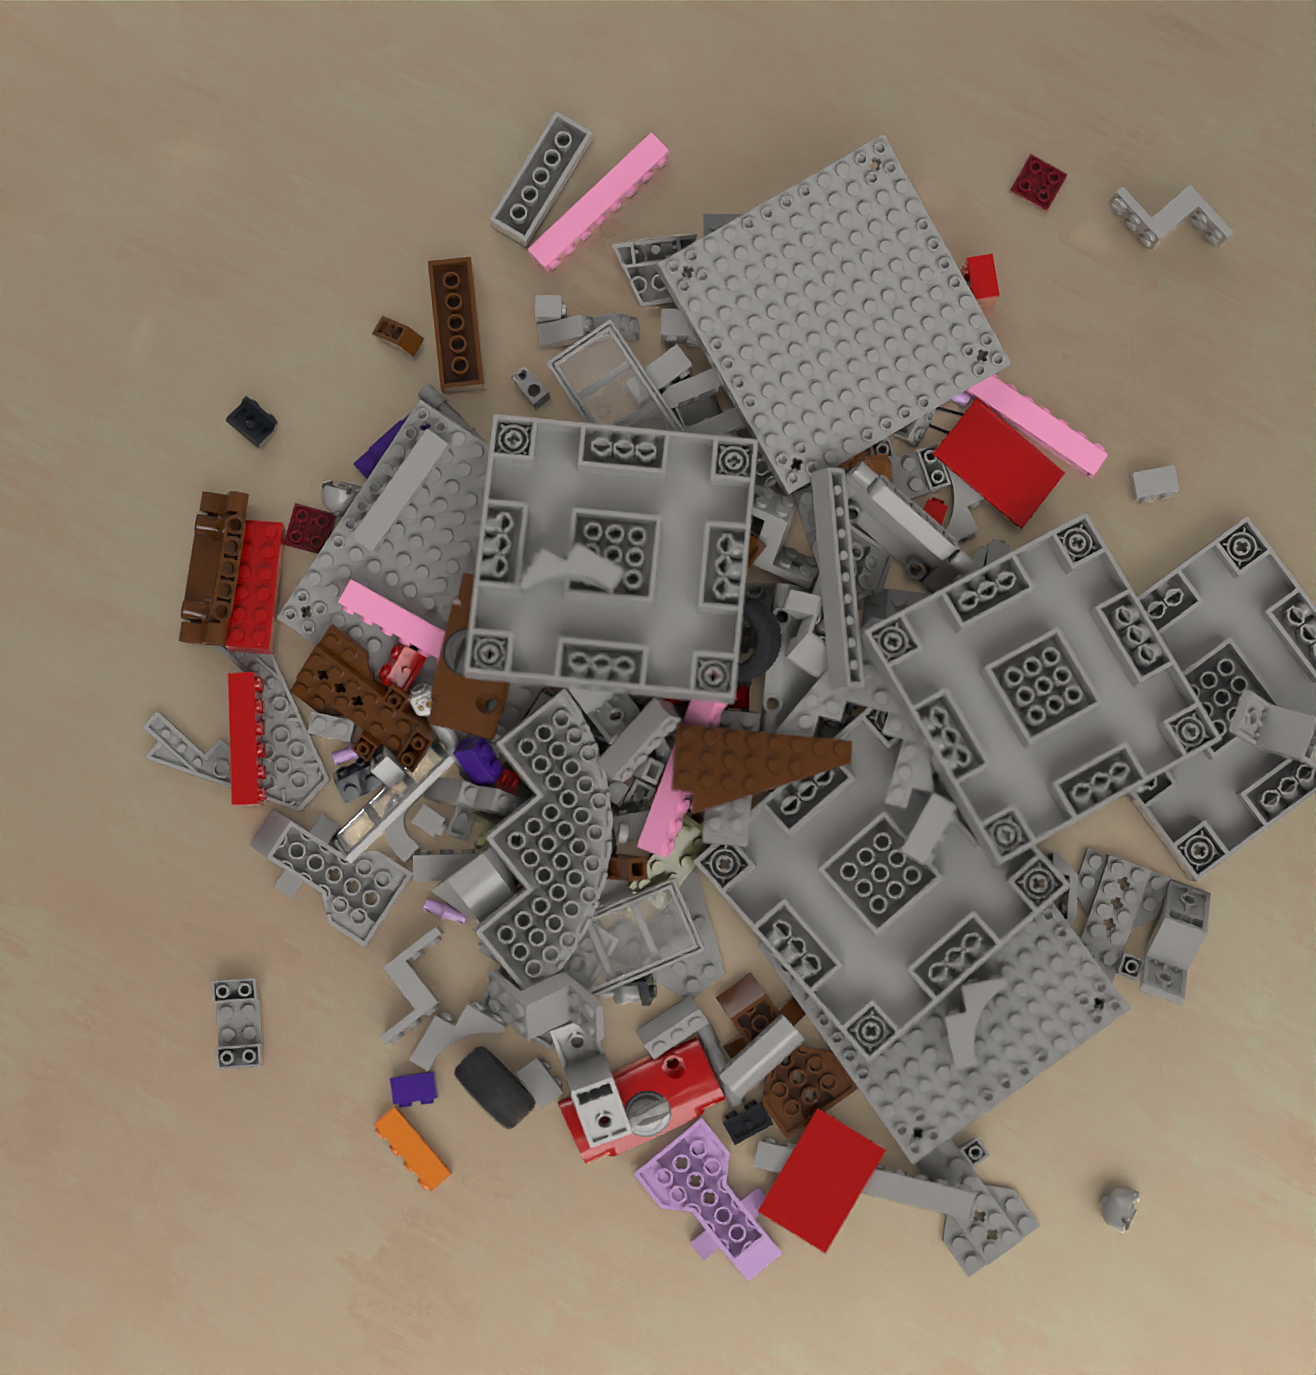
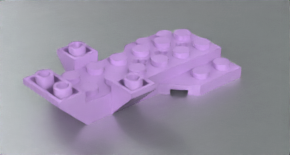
M701 1118L637 1170L634 1175L661 1209L692 1212L706 1230L690 1244L703 1260L718 1248H721L742 1275L750 1281L782 1254V1251L755 1219L761 1214L757 1211L766 1196L757 1187L740 1201L727 1184L730 1152L703 1118ZM679 1157L687 1159V1167L684 1170L682 1167L679 1169L676 1166ZM693 1174L695 1176L699 1175L702 1178L700 1179L701 1185L698 1187L696 1184L694 1186L690 1184ZM706 1192H709V1194L713 1192L715 1194L713 1198L715 1202L713 1204L710 1202L705 1203Z

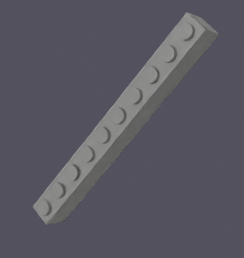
M825 468L812 472L811 479L830 689L852 690L865 687L845 469Z
M765 1137V1141L760 1140L758 1142L753 1167L780 1173L796 1144L787 1142L785 1146L778 1144L777 1139ZM878 1164L862 1191V1194L965 1219L971 1218L976 1192L971 1191V1186L959 1184V1187L950 1186V1181L937 1179V1182L928 1180L929 1176L916 1173L915 1177L906 1175L907 1171L894 1168L892 1172L885 1170V1166Z

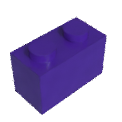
M477 736L463 739L453 752L474 785L480 786L495 783L504 770L490 746L482 737Z
M435 1071L390 1078L393 1105L399 1104V1108L412 1106V1102L421 1101V1105L434 1103V1099L438 1098Z

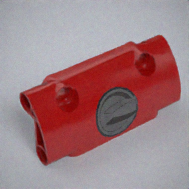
M694 1037L679 1044L678 1047H672L656 1059H653L649 1054L611 1072L632 1130L631 1134L590 1148L572 1095L557 1103L577 1148L587 1165L606 1155L611 1157L617 1156L696 1119L704 1113L706 1108L725 1100V1097L698 1038ZM603 1116L598 1122L606 1124L609 1122L610 1117Z

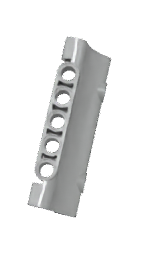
M860 461L845 475L848 509L854 508L858 511L857 513L849 512L850 524L857 523L906 566V573L909 578L920 581L925 588L934 594L942 590L959 574L964 576L974 566L975 560L959 547L958 541L883 475H877L863 461ZM917 564L921 566V568L915 569L912 567V565Z
M775 583L772 613L776 617L778 611H784L782 607L788 590L792 589L812 594L814 588L807 589L802 586ZM786 611L784 612L787 614V621L785 623L778 622L781 628L780 633H782L781 650L773 666L766 671L759 732L774 733L820 679H816L784 658L790 640L797 637L803 618L796 619ZM769 698L777 700L778 707L775 710L767 708L766 702ZM819 717L813 737L821 738L823 717Z

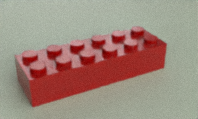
M245 520L246 527L233 609L229 619L226 647L229 652L272 655L285 527L282 522Z
M255 672L228 673L231 802L233 806L237 807L264 806V801H267L268 797L267 788L263 787V779L267 778V768L263 766V757H266V745L262 743V735H265L266 729L265 722L261 721V714L265 713L264 700L261 701V692H264V680Z

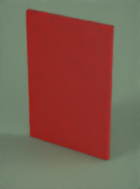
M978 398L966 409L964 415L932 453L1020 529L1033 517V514L1065 474L1062 469Z
M818 1108L757 1212L826 1254L881 1161L886 1149Z

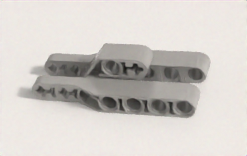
M713 369L673 384L662 393L663 398L686 433L715 435L718 430L730 432L745 428L735 408L731 410L725 409L722 412L717 398L713 394L723 391L724 388ZM659 407L630 426L634 428L661 417L666 430L675 432ZM632 414L616 420L614 425L616 426Z

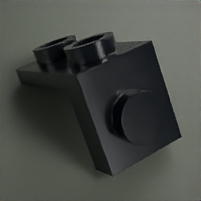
M615 971L617 977L626 974L623 971ZM652 973L621 985L639 986L642 1006H650L654 998L657 997V986L653 984Z

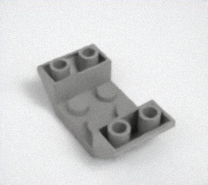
M1051 852L1049 855L1052 857L1047 856L1046 858L1062 876H1065V879L1070 884V887L1064 892L1063 901L1059 902L1058 910L1067 923L1071 925L1076 920L1079 876L1058 852Z
M256 978L212 981L213 1003H216L218 1047H216L217 1070L262 1066L263 1031L261 1001Z

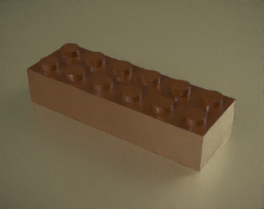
M471 257L428 261L442 393L485 389Z

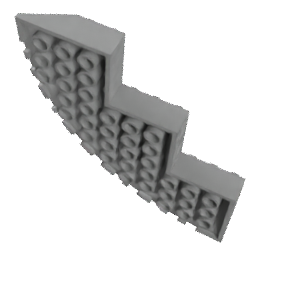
M565 688L523 718L493 743L534 795L483 836L524 888L473 928V931L522 991L556 975L576 950L581 938L587 932L596 908H598L599 899L607 879L608 864L612 851L613 817L610 801L611 793L608 787L606 771L597 761L601 756L591 729L586 723L581 710ZM513 835H519V838L517 839L519 842L518 845L514 843L511 844V837Z

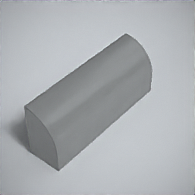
M780 1014L728 1062L717 1075L739 1099H742L794 1051L805 1038L783 1014Z

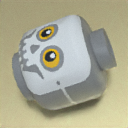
M419 684L410 691V704L418 716L429 717L433 702L431 700V685Z

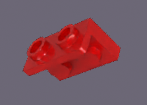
M399 642L398 645L392 648L390 652L391 657L387 664L381 667L379 679L383 684L389 687L395 684L407 693L427 657Z

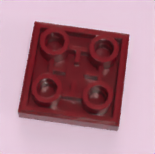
M1030 154L1009 192L1038 209L1047 212L1068 174Z
M295 503L283 545L319 554L333 532L337 516L327 511Z

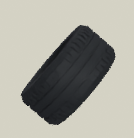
M744 597L742 616L752 623L756 631L757 644L755 651L749 659L738 663L736 681L753 679L769 670L777 660L776 658L779 656L778 653H780L782 645L781 628L775 614L763 602L761 603V601L749 597Z
M483 1046L476 1047L472 1051L473 1053H470L455 1068L454 1075L466 1091L493 1119L505 1129H512L534 1109L536 1101L522 1083L489 1050Z

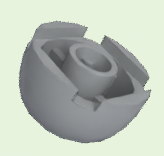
M333 480L323 481L321 486L322 502L327 509L333 511V515L343 517L362 486L345 481H340V484L333 485Z
M1124 1187L1113 1190L1109 1196H1104L1101 1208H1104L1103 1217L1109 1227L1123 1234L1125 1230L1129 1229L1137 1211L1134 1203H1139L1140 1192Z

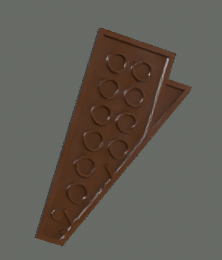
M677 724L671 791L693 793L692 814H696L851 763L852 741Z

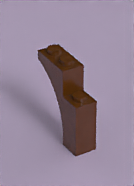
M620 853L611 854L607 879L628 882L647 880V857Z

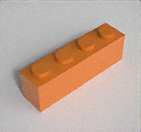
M397 1106L393 1107L374 1124L377 1127L375 1129L377 1135L382 1140L385 1138L391 1144L389 1146L390 1150L396 1156L400 1155L405 1160L403 1165L410 1173H416L419 1177L417 1181L424 1190L429 1189L433 1191L453 1173Z

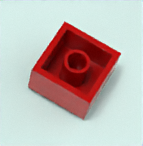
M993 253L967 257L960 272L980 307L995 305L1000 293Z

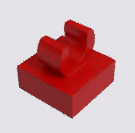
M739 686V689L735 690L734 703L727 704V707L730 709H749L750 687Z
M504 768L493 788L514 795L522 779L518 774Z

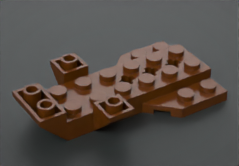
M332 624L296 676L297 680L290 689V692L320 714L329 716L345 715L361 727L364 731L360 733L351 750L365 761L369 762L381 746L384 745L397 755L396 761L413 773L435 741L430 726L427 724V719L416 715L413 708L409 706L411 697L395 684H392L388 690L377 682L373 671H370L368 650Z
M749 973L715 997L740 1032V1034L723 1045L731 1059L780 1014H783L793 1026L806 1015L794 996L776 1008L752 973ZM800 1044L789 1054L788 1063H779L765 1077L761 1102L786 1139L808 1125L818 1108L826 1112L859 1089L833 1051L805 1047ZM796 1071L797 1073L802 1072L800 1075L801 1080L798 1082L796 1079L792 1081L793 1073ZM807 1090L815 1091L812 1094V1099H809L808 1097L806 1099L804 1098V1096L806 1095L805 1092Z

